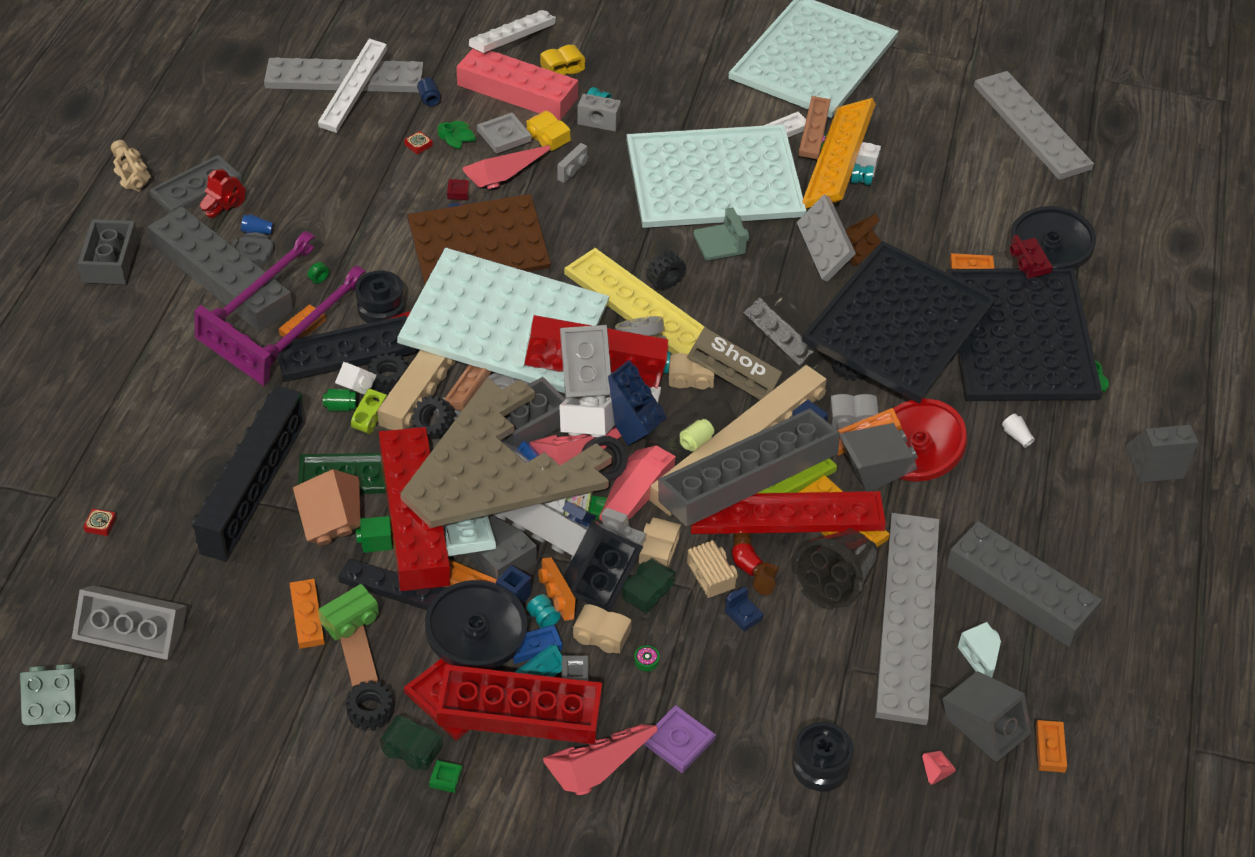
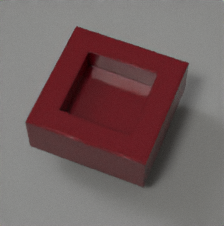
M449 179L447 199L468 200L469 180Z

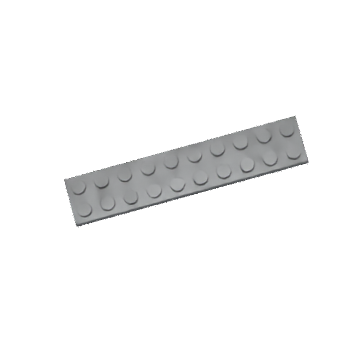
M898 513L891 514L875 718L927 725L939 519Z

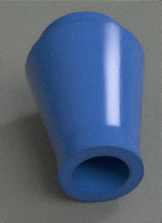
M249 214V216L243 215L242 232H257L271 235L273 222Z

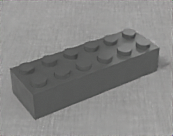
M979 521L950 550L947 568L1068 647L1076 641L1096 618L1102 599Z

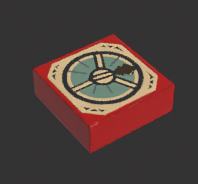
M418 131L404 139V144L418 155L432 147L433 141L421 131Z
M92 508L83 526L84 531L108 536L117 518L116 513Z

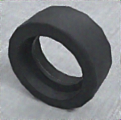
M601 436L588 441L582 448V452L596 443L599 446L606 445L612 450L615 459L613 469L609 472L600 473L608 480L619 477L626 469L628 461L627 451L623 444L611 436Z

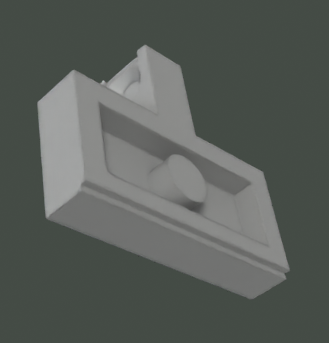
M605 508L601 514L603 525L643 545L646 541V533L630 528L628 515Z

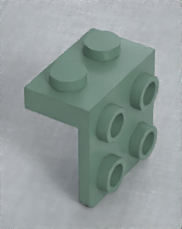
M734 207L725 209L723 225L696 229L693 233L705 260L745 254L746 242L749 241V233L747 229H744L740 215H737Z
M72 664L56 665V670L46 671V666L29 667V672L20 673L22 723L24 725L73 722L77 717L75 680H80V669H72Z

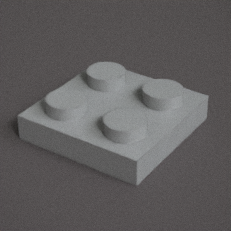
M513 113L477 125V131L496 154L531 142V134Z

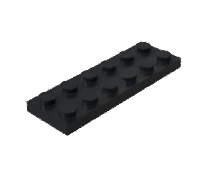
M399 316L294 339L278 354L283 382L339 370L343 362L354 366L371 363L373 358L377 359V355L384 356V353H388V355L393 353L396 354V357L416 353V348L397 343L398 335L407 320V316Z

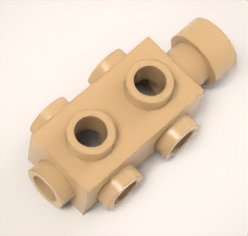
M117 140L111 145V150L116 157L113 161L115 165L114 172L122 178L120 184L124 188L139 192L151 177L146 169L147 166L143 163L140 153L136 149H129L125 141Z

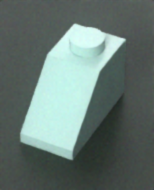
M986 622L963 632L958 648L976 672L979 671L992 678L1001 640L999 634Z

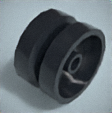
M381 270L366 273L359 278L355 287L357 311L360 318L366 323L389 319L405 312L404 287L399 276L392 272Z
M818 722L804 727L797 736L792 759L793 773L798 781L807 788L819 792L832 791L840 787L848 777L854 751L852 739L845 730L835 724Z

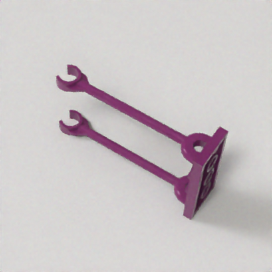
M304 231L297 238L294 248L224 308H215L210 312L200 305L194 310L195 338L262 386H265L270 381V368L275 363L278 354L343 295L352 290L355 291L357 281L366 272V270L358 265L353 267L347 274L345 283L275 345L269 344L262 348L254 343L249 336L234 329L229 322H225L226 317L291 261L311 253L314 246L309 242L316 236L308 231Z

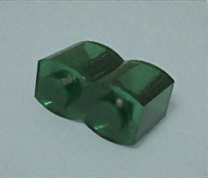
M654 558L649 559L647 562H642L636 574L632 577H627L622 587V599L647 613L673 587L676 572Z
M398 715L380 738L382 752L387 757L405 760L406 765L414 770L421 769L427 771L443 747L441 735Z

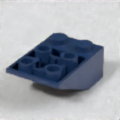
M630 359L608 376L615 426L627 445L649 434L667 418L662 406L657 403L650 387L645 384L639 375L637 367L632 364Z

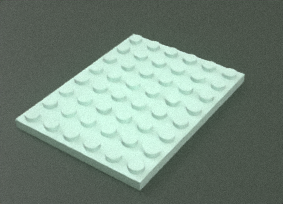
M793 0L731 69L729 79L808 110L811 96L831 99L827 117L832 118L837 108L843 105L895 41L898 31L815 0Z
M784 124L627 134L626 141L642 228L721 223L725 219V209L734 207L737 215H740L742 221L802 217L806 213Z
M445 248L401 329L397 343L482 369L486 368L489 371L521 379L529 383L544 377L557 391L565 393L563 372L524 365L533 315L598 326L609 302V296Z

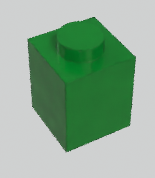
M389 516L360 519L361 528L356 529L357 543H362L363 553L392 550Z

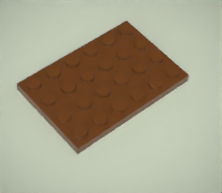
M531 194L407 214L424 286L445 248L526 272L550 268L551 263Z

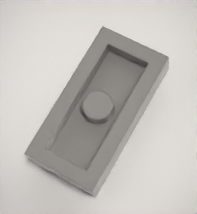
M580 143L557 165V180L565 183L570 177L575 175L579 168L587 163V145Z

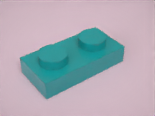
M551 644L514 673L554 677L562 671V655L557 646Z

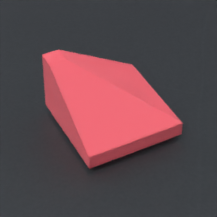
M941 751L924 753L922 756L928 781L931 785L956 771L955 767Z

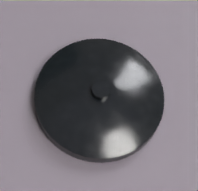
M1056 206L1038 207L1023 213L1014 222L1010 236V244H1012V237L1014 235H1018L1021 241L1036 238L1053 268L1077 269L1092 257L1096 244L1094 228L1086 218L1075 211Z
M469 580L445 588L432 600L425 616V634L431 649L439 658L453 666L492 669L501 666L519 652L527 633V616L522 603L512 592L503 586L488 581Z

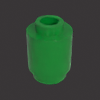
M328 389V392L323 394V407H327L328 412H350L351 410H356L357 392L351 391V389Z

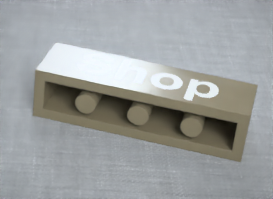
M705 327L687 358L760 400L774 389L782 373Z

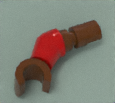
M735 533L733 538L734 548L732 549V558L735 565L748 575H755L752 583L753 588L761 595L769 596L775 588L776 582L774 579L779 567L770 563H763L751 545V533Z

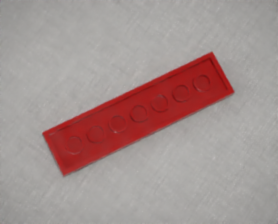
M880 491L756 493L692 524L691 534L885 531L886 522Z

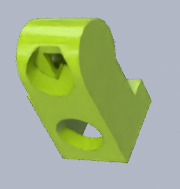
M368 388L353 414L351 427L371 434L378 421L377 410L387 395Z

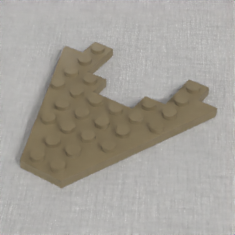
M487 378L400 495L401 500L430 528L606 489L609 487V480L598 471L612 463V456L596 443L562 465L555 462L545 452L525 463L500 440L514 433V425L504 416L535 398V391L521 379L501 389L490 378Z

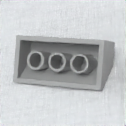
M92 585L79 591L72 639L168 660L183 631L187 606Z

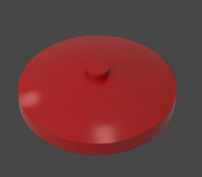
M923 399L920 404L910 400L893 408L907 437V446H912L918 457L915 460L917 469L899 479L914 482L932 480L946 474L959 463L965 453L968 437L965 423L953 407L938 400Z

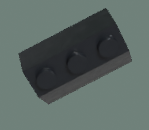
M592 520L563 578L575 598L610 612L643 546L619 532Z

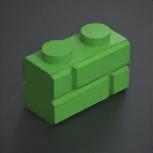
M362 584L318 609L319 620L322 626L329 631V634L335 641L342 637L347 638L351 636L357 628L364 624H371L379 615L377 601Z

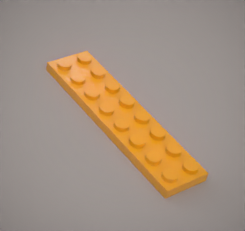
M873 98L837 108L802 201L805 204V208L812 207L823 195L829 196L833 203L843 199L876 105Z

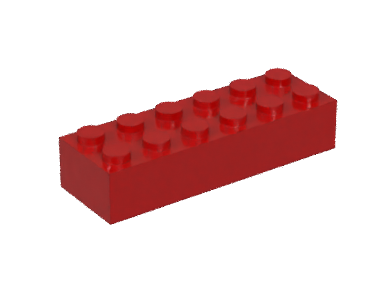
M533 315L524 365L563 372L560 328L592 325ZM607 328L611 373L630 359L632 364L637 367L639 375L645 384L651 388L658 389L667 361L668 339Z
M445 665L436 710L438 726L595 744L602 700V683Z

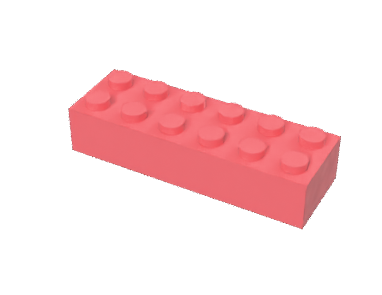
M473 48L457 65L458 86L537 113L549 111L557 120H561L578 99L577 79L491 50L483 53Z

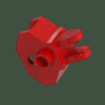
M224 169L213 170L208 176L207 188L205 189L207 195L199 206L202 211H205L208 218H215L222 209L227 211L229 208L239 207L245 200L246 189L236 177H230Z

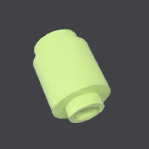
M706 419L697 420L680 433V443L683 448L696 451L708 442L714 434L712 424Z

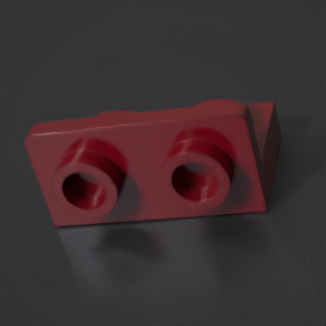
M1018 235L1012 237V244L1009 247L1010 253L1013 257L1015 256L1020 270L1024 271L1028 279L1052 273L1053 266L1036 238L1021 241Z

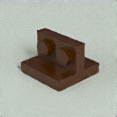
M876 214L849 226L845 230L856 253L849 260L853 267L858 265L881 243V240L872 229L880 221Z

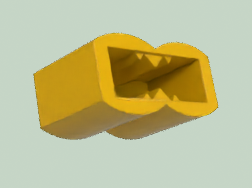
M565 45L559 49H549L542 52L540 65L544 69L562 75L567 73L575 74L585 69V57L575 45Z
M543 111L527 120L526 129L531 134V138L539 141L542 147L549 145L550 151L571 141L569 127L564 122L557 120L549 111Z

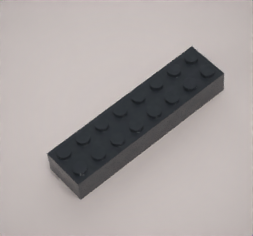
M275 385L272 392L267 394L262 409L257 411L253 424L246 429L243 441L236 446L234 456L225 465L224 473L221 478L216 480L211 495L205 498L199 515H195L192 528L195 531L200 555L225 562L229 559L306 423L300 391Z

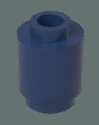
M432 78L420 80L417 84V89L422 102L430 107L437 105L441 95L435 80Z

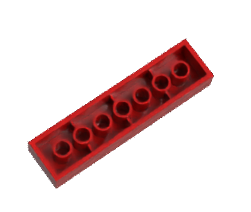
M426 427L379 431L381 464L400 591L450 586V566L443 525L430 528L401 500L400 495L430 454Z

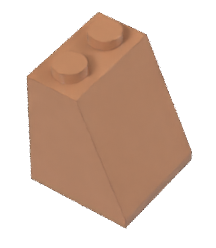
M332 469L293 487L308 542L316 543L319 546L327 545L332 542L333 538L350 535L353 529L360 527V494L357 476Z

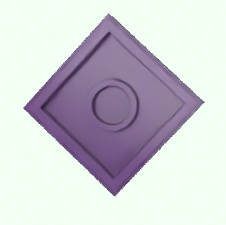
M675 705L656 724L658 731L644 745L683 773L715 740L716 734Z

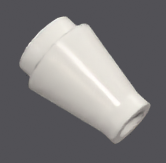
M1012 414L1002 423L1004 432L1018 441L1024 448L1034 442L1035 438L1031 435L1022 416Z

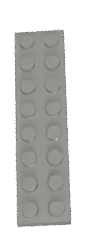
M269 58L264 85L265 88L338 90L356 59ZM380 61L363 91L418 92L417 84L423 77V62Z
M1008 71L975 80L974 87L1059 180L1092 170L1094 163Z

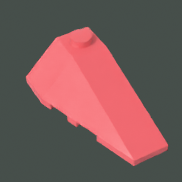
M550 146L484 159L463 167V172L479 188L487 186L488 189L499 187L500 182L509 179L550 150Z
M614 425L605 436L618 439L621 437V434ZM591 434L561 437L552 435L530 441V444L539 454L545 452L555 462L562 465L581 453L585 444L597 437H592ZM600 445L602 449L608 447L606 445Z
M657 445L636 450L628 458L624 472L615 479L601 514L605 508H609L628 515L629 521L650 499V486L674 468L676 456Z
M640 724L612 733V739H596V743L589 744V747L574 749L572 746L546 756L543 760L565 791L576 792V795H583L591 792V787L602 783L658 731L657 726Z

